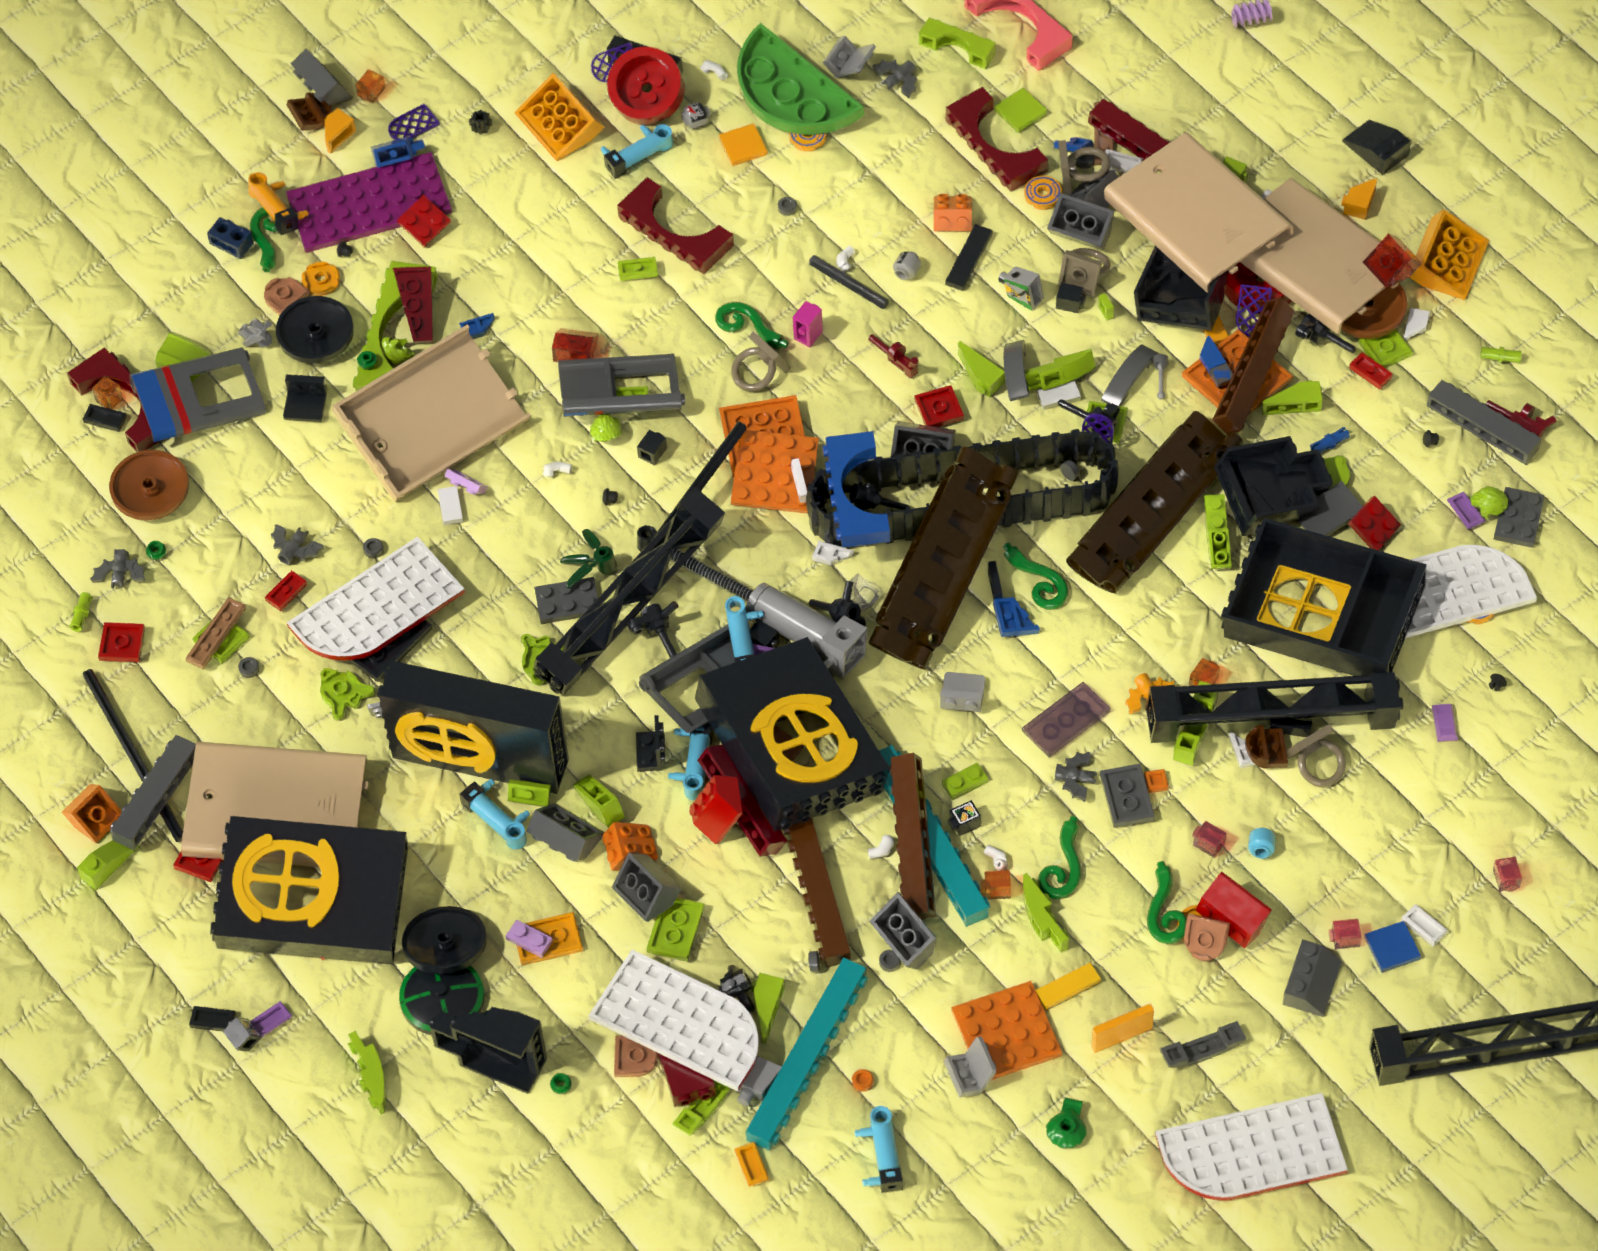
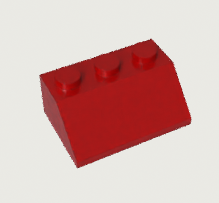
M714 775L702 792L699 793L696 800L690 805L689 812L692 816L693 825L714 844L721 842L743 814L737 777Z
M1221 872L1201 897L1195 911L1203 917L1230 923L1228 936L1243 948H1246L1259 936L1272 909L1224 872Z

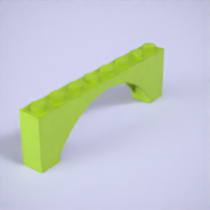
M391 261L390 267L386 268L385 283H382L380 289L381 297L376 301L377 311L376 314L372 315L371 319L372 328L368 329L367 344L362 349V352H373L376 355L377 362L370 370L362 369L359 365L357 366L358 375L354 376L353 388L356 391L393 369L381 350V341L385 327L394 314L403 307L393 268L426 267L427 265ZM431 266L432 293H434L438 275L436 267Z

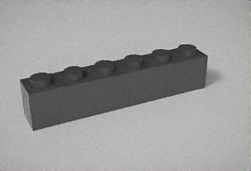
M1441 380L1428 395L1427 407L1524 465H1527L1538 452L1541 438L1535 433L1529 432L1516 422H1512L1503 414L1489 408L1485 403L1472 398L1468 393L1460 391L1453 384Z
M175 735L172 741L170 740L167 743L162 756L156 759L151 772L145 775L140 788L134 791L129 804L123 807L118 820L112 823L110 832L113 841L132 850L136 849L192 767L196 743L178 735Z

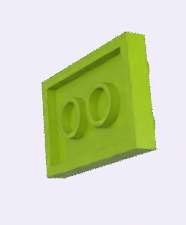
M677 897L673 906L656 917L646 948L647 953L688 962L705 908L704 903Z

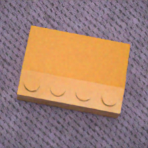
M554 73L514 112L556 161L592 141L605 128L566 82Z
M1443 209L1431 218L1412 263V274L1408 277L1423 287L1464 300L1472 285L1489 239Z

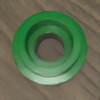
M364 351L358 355L357 362L362 369L370 370L375 366L377 358L373 352Z
M152 541L146 548V554L152 560L161 559L166 554V547L160 541Z
M564 1073L554 1075L550 1081V1087L556 1094H565L572 1086L570 1077ZM559 1083H564V1084H565L564 1086H561V1087L557 1086Z

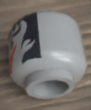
M695 102L685 106L681 116L685 126L695 129L708 123L710 111L701 102Z
M901 252L893 264L895 275L902 280L913 279L921 268V261L914 252Z

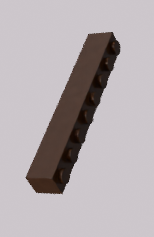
M1281 297L1266 300L1212 419L1226 434L1240 432L1244 428V423L1251 412L1255 399L1258 397V392L1265 381L1268 370L1271 368V363L1278 352L1279 345L1285 337L1288 325L1292 321L1295 311Z
M913 752L891 757V765L889 766L890 774L893 778L891 791L895 801L893 812L896 816L895 833L898 836L896 849L900 858L898 871L902 880L900 891L919 917L927 919L936 917L922 758Z
M810 818L807 822H799L783 831L790 838L787 841L790 853L794 852L795 858H792L795 871L799 870L800 876H797L799 887L804 888L805 894H802L804 905L809 906L808 919L810 924L815 926V930H813L815 943L819 942L821 947L818 948L819 958L821 961L824 960L827 968L839 965L843 958L851 961V952L812 818Z

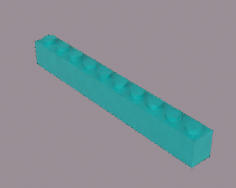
M893 745L879 750L888 766L891 765V757L901 755L899 751L894 749ZM889 770L884 789L893 804H895L891 791L893 778ZM926 798L932 870L964 925L968 927L988 917L990 904L985 896L982 897L978 882L970 877L969 867L960 860L961 855L956 847L953 848L951 845V838L948 832L943 831L941 828V821L938 815L932 813V806Z
M846 958L842 959L746 1130V1141L755 1142L757 1146L770 1151L773 1145H777L781 1137L780 1131L783 1127H787L792 1110H796L801 1100L799 1097L802 1092H806L809 1088V1079L812 1074L815 1075L818 1072L819 1062L822 1057H826L828 1054L831 1040L837 1038L840 1030L838 1027L841 1022L844 1023L847 1020L848 1010L851 1005L854 1006L857 1002L860 988L866 986L868 981L866 967Z

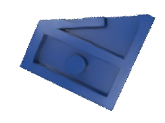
M1014 597L993 600L1001 637L1039 634L1040 627L1030 621L1029 614L1020 607Z

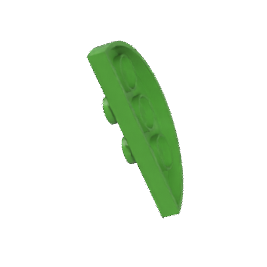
M762 23L755 27L748 35L738 57L737 75L744 101L750 110L763 122L785 132L814 135L839 130L864 116V107Z

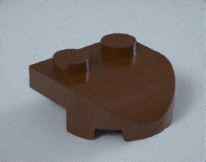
M306 92L305 98L289 99L286 106L301 131L324 127L326 117L332 112V106L328 105L325 101L321 103L314 96L315 93Z
M1263 725L1255 726L1245 739V748L1251 761L1258 767L1266 769L1287 768L1288 759L1283 729H1264Z

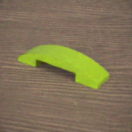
M713 1080L716 1095L708 1100H694L688 1108L685 1107L672 1123L673 1126L689 1136L693 1135L719 1106L730 1090V1087Z

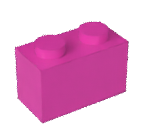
M805 301L793 316L794 340L810 348L823 332L822 309L816 304Z

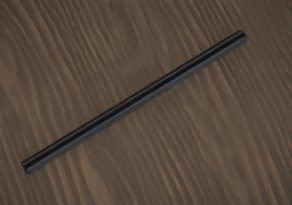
M736 423L653 538L673 518L679 503L694 487L700 491L703 490L747 430L744 423ZM665 537L656 545V547L664 543Z
M92 669L84 671L83 677L143 783L145 775L150 772L94 671ZM166 803L160 815L174 840L181 842L183 830L168 803Z

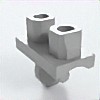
M255 318L249 325L243 324L238 332L245 339L242 344L248 347L257 342L261 347L269 346L272 343V337L266 329L272 323L268 320L262 323Z

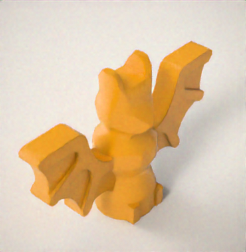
M1147 673L1138 675L1134 679L1138 688H1130V697L1125 701V704L1129 707V714L1141 710L1140 700L1142 697L1148 698L1150 686L1174 685V681L1166 682L1161 677L1156 681H1151Z

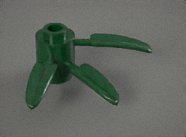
M584 529L582 534L588 545L592 549H596L593 555L594 559H590V556L587 554L565 556L560 560V563L584 564L569 578L566 583L567 588L572 587L591 572L595 565L604 575H610L616 570L617 562L613 550L608 546L599 547L601 545L599 539L589 529Z

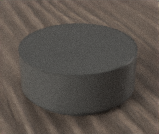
M1080 156L1076 159V164L1080 168L1088 169L1094 165L1095 156Z
M783 197L778 201V211L780 214L790 216L796 212L797 202L794 198Z
M1067 460L1061 464L1060 470L1065 478L1073 481L1079 476V469L1074 462Z
M377 538L366 540L363 544L364 554L369 558L380 557L384 551L381 540Z
M246 657L239 662V672L243 677L252 678L258 674L259 664L255 658Z
M886 950L879 957V965L882 970L893 972L899 968L900 959L893 950Z
M810 951L808 954L810 971L819 972L818 951Z

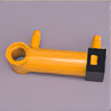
M261 172L252 173L248 178V193L252 198L258 200L273 219L279 234L284 235L297 230L298 220L308 216V211L304 210L295 213L292 208L286 207L275 193L276 190L285 186L284 181L269 185L265 174Z

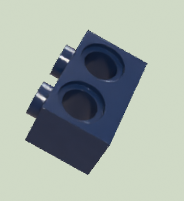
M221 217L218 218L207 232L210 245L239 259L254 244L250 230Z

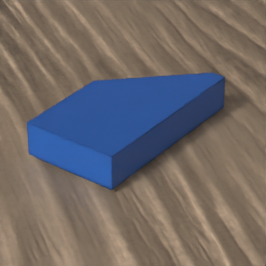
M1080 137L1070 138V141L1066 142L1067 151L1074 152L1080 148L1093 147V141ZM1059 140L1053 142L1056 149H1059Z
M494 313L459 323L460 328L468 324L470 327L469 334L473 339L482 337L494 321Z
M1207 336L1200 353V360L1209 373L1210 369L1225 364L1226 361L1211 337Z

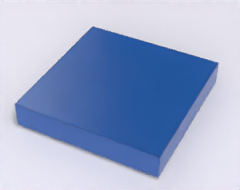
M1404 921L1366 933L1364 936L1381 973L1421 959L1417 946Z

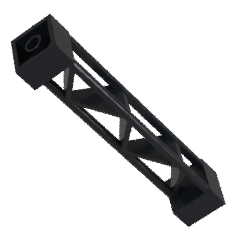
M694 487L679 503L673 518L556 644L551 642L535 659L533 666L534 675L539 680H545L550 684L549 687L554 693H560L564 696L627 627V623L639 614L696 550L721 525L725 512L699 489ZM665 537L664 543L656 547V545ZM689 547L666 572L673 550ZM615 591L613 598L605 602L608 599V597ZM639 602L615 628L622 605ZM588 657L581 666L574 661Z
M1386 672L1370 673V675L1191 686H1150L1145 709L1151 743L1175 742L1180 725L1367 714L1370 730L1395 729L1397 720H1400V710H1403V699L1399 697L1400 683L1399 680H1396L1395 673ZM1367 683L1364 692L1365 701L1346 685ZM1315 686L1291 707H1288L1267 690ZM1236 691L1212 712L1190 695L1194 693Z
M1598 1000L1400 1033L1398 1025L1372 1029L1369 1050L1379 1086L1402 1083L1405 1080L1597 1049L1598 1040L1582 1043L1576 1042L1581 1036L1598 1034V1025L1588 1027L1596 1015L1598 1019ZM1589 1011L1571 1030H1565L1535 1020ZM1509 1024L1488 1044L1454 1034ZM1518 1025L1535 1035L1508 1040ZM1427 1038L1409 1057L1406 1056L1403 1041ZM1438 1038L1453 1048L1452 1050L1427 1054ZM1546 1043L1552 1047L1495 1057L1503 1049ZM1461 1056L1471 1060L1415 1070L1419 1063Z

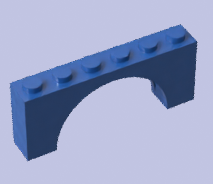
M873 431L826 437V445H822L823 456L828 457V461L825 462L826 474L830 473L831 478H828L829 490H833L834 494L830 495L831 506L836 507V511L833 512L834 524L838 523L839 528H836L837 540H841L842 548L890 542L887 514H873L860 510L846 498L842 489L846 476L854 467L865 461L876 459Z

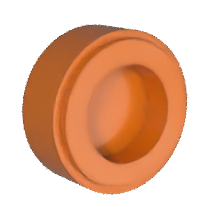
M860 1069L853 1074L852 1085L857 1091L866 1092L872 1088L874 1081L870 1071Z

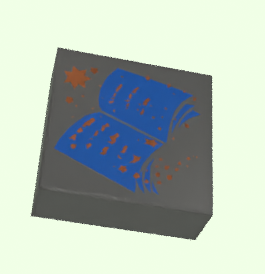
M1227 363L1209 370V375L1217 388L1229 384L1233 375Z

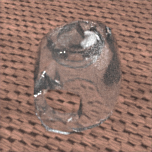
M858 573L850 579V581L854 582L850 600L859 604L861 612L870 608L883 593L879 585L868 581Z

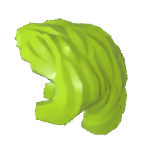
M385 337L382 340L384 355L393 364L404 363L414 357L415 353L411 349L405 348L404 345L408 342L406 338L392 339L391 337Z
M610 414L599 415L590 426V435L594 441H609L616 439L622 433L620 421L618 418L610 416Z
M1490 486L1480 489L1470 498L1471 505L1480 508L1481 516L1486 519L1490 518L1488 516L1490 514L1499 515L1503 513L1508 507V498L1504 492Z

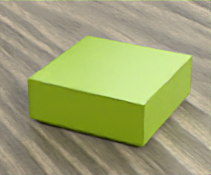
M1106 293L1099 295L1098 308L1108 321L1113 319L1114 306Z

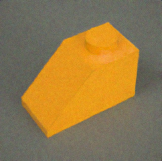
M339 108L330 113L325 119V142L328 153H332L356 131L354 119Z
M1371 179L1349 189L1348 195L1343 196L1341 206H1344L1343 214L1366 220L1376 192L1377 179Z

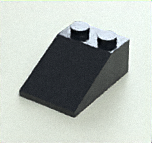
M1370 119L1342 139L1346 146L1382 175L1410 153L1411 140L1395 128Z

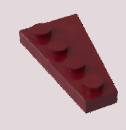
M431 266L393 268L413 342L433 343Z

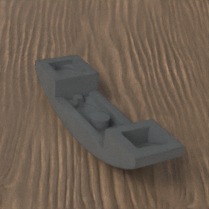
M1024 340L1008 343L1004 346V371L1010 402L1029 397L1028 382L1025 374L1024 356H1026Z
M1142 344L1138 346L1120 366L1105 390L1101 401L1121 406L1127 398L1130 388L1144 369L1150 367L1153 363V356L1157 355L1158 352Z
M1238 1021L1219 1027L1217 1032L1184 1044H1181L1179 1041L1162 1047L1160 1052L1169 1068H1178L1200 1063L1221 1055L1242 1044L1247 1038Z

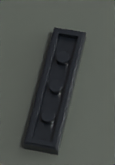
M977 224L974 225L945 280V285L961 291L964 290L993 234V230Z

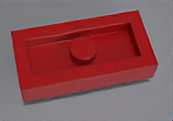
M1363 352L1349 365V369L1379 390L1392 378L1393 373Z
M291 570L265 596V601L281 612L307 586V581Z

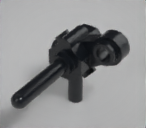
M1307 314L1296 329L1295 335L1302 340H1310L1318 345L1321 341L1328 339L1350 353L1356 351L1355 346L1331 333L1330 328L1311 314Z
M1063 399L1057 402L1059 407L1083 419L1089 414H1101L1112 421L1114 430L1117 426L1116 417L1119 414L1120 407L1113 403H1108L1104 410L1101 407H1096L1093 412H1087ZM1094 418L1089 419L1091 422L1096 421ZM1105 420L1101 421L1105 426L1108 425ZM1099 423L1095 424L1098 429L1102 427ZM1092 426L1088 427L1091 430L1090 432L1095 431ZM1105 429L1101 431L1104 435L1109 434Z
M867 483L865 485L854 484L849 494V501L863 511L869 508L874 509L878 505L899 511L906 510V506H909L881 497L879 490Z
M846 580L843 597L835 599L832 603L810 599L808 602L811 607L829 611L832 620L836 622L845 615L866 627V620L861 616L859 604L850 600L854 584L852 581Z
M676 601L670 603L663 610L660 604H651L641 611V617L633 618L627 623L629 631L633 632L634 635L640 634L646 629L650 637L659 636L670 658L677 654L666 633L667 628H669V615L679 607Z
M729 965L727 968L728 972L724 975V978L720 979L721 985L716 990L733 998L737 997L749 1013L754 1012V1004L747 991L753 989L748 974L743 968L736 971L734 965Z

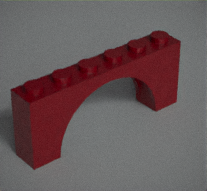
M981 87L946 106L945 120L950 126L952 125L960 138L963 137L968 147L977 153L980 161L986 163L990 172L999 178L1000 183L1012 192L1026 184L1033 177L1046 173L1048 171V159L1038 147L1026 152L1011 153L998 150L983 139L978 128L983 118L993 111L994 98L984 87Z
M646 177L617 205L618 217L621 221L632 225L636 231L645 234L651 241L660 244L664 250L675 254L679 260L688 263L694 270L705 274L734 246L733 234L720 225L709 232L695 236H682L667 231L656 221L653 215L656 205L662 199V187Z
M105 347L67 372L70 384L81 396L95 389L112 387L131 393L140 402L138 394L132 390L128 367L124 363L120 364L117 356L113 352H109ZM141 402L138 418L125 432L128 444L136 452L148 450L159 442H153L152 433Z

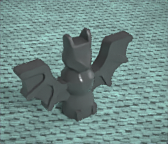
M881 60L879 64H873V70L879 75L888 72L893 73L881 82L882 85L886 84L888 86V90L897 85L898 82L904 81V85L901 87L903 95L910 98V95L916 92L914 84L917 82V77L912 76L916 72V67L912 61L907 60L902 65H898L896 60L892 62Z
M275 524V530L271 533V538L275 541L274 549H281L277 556L278 559L288 566L292 563L294 557H299L303 562L307 557L316 558L317 553L324 550L323 545L315 541L310 542L307 546L300 547L309 531L302 532L300 527L292 535V539L288 541L285 540L286 529L280 525Z
M115 549L114 559L112 561L103 559L102 565L93 569L94 574L90 578L92 583L104 582L106 576L113 571L111 588L115 586L123 588L124 574L130 571L133 581H146L144 577L145 568L138 565L136 558L129 560V552L125 549Z
M1076 752L1073 758H1065L1066 767L1062 766V764H1057L1055 771V781L1065 782L1062 790L1069 791L1072 799L1079 798L1083 802L1086 801L1087 788L1076 782L1096 783V780L1092 777L1096 776L1097 772L1078 769L1079 767L1089 765L1090 752L1085 754Z

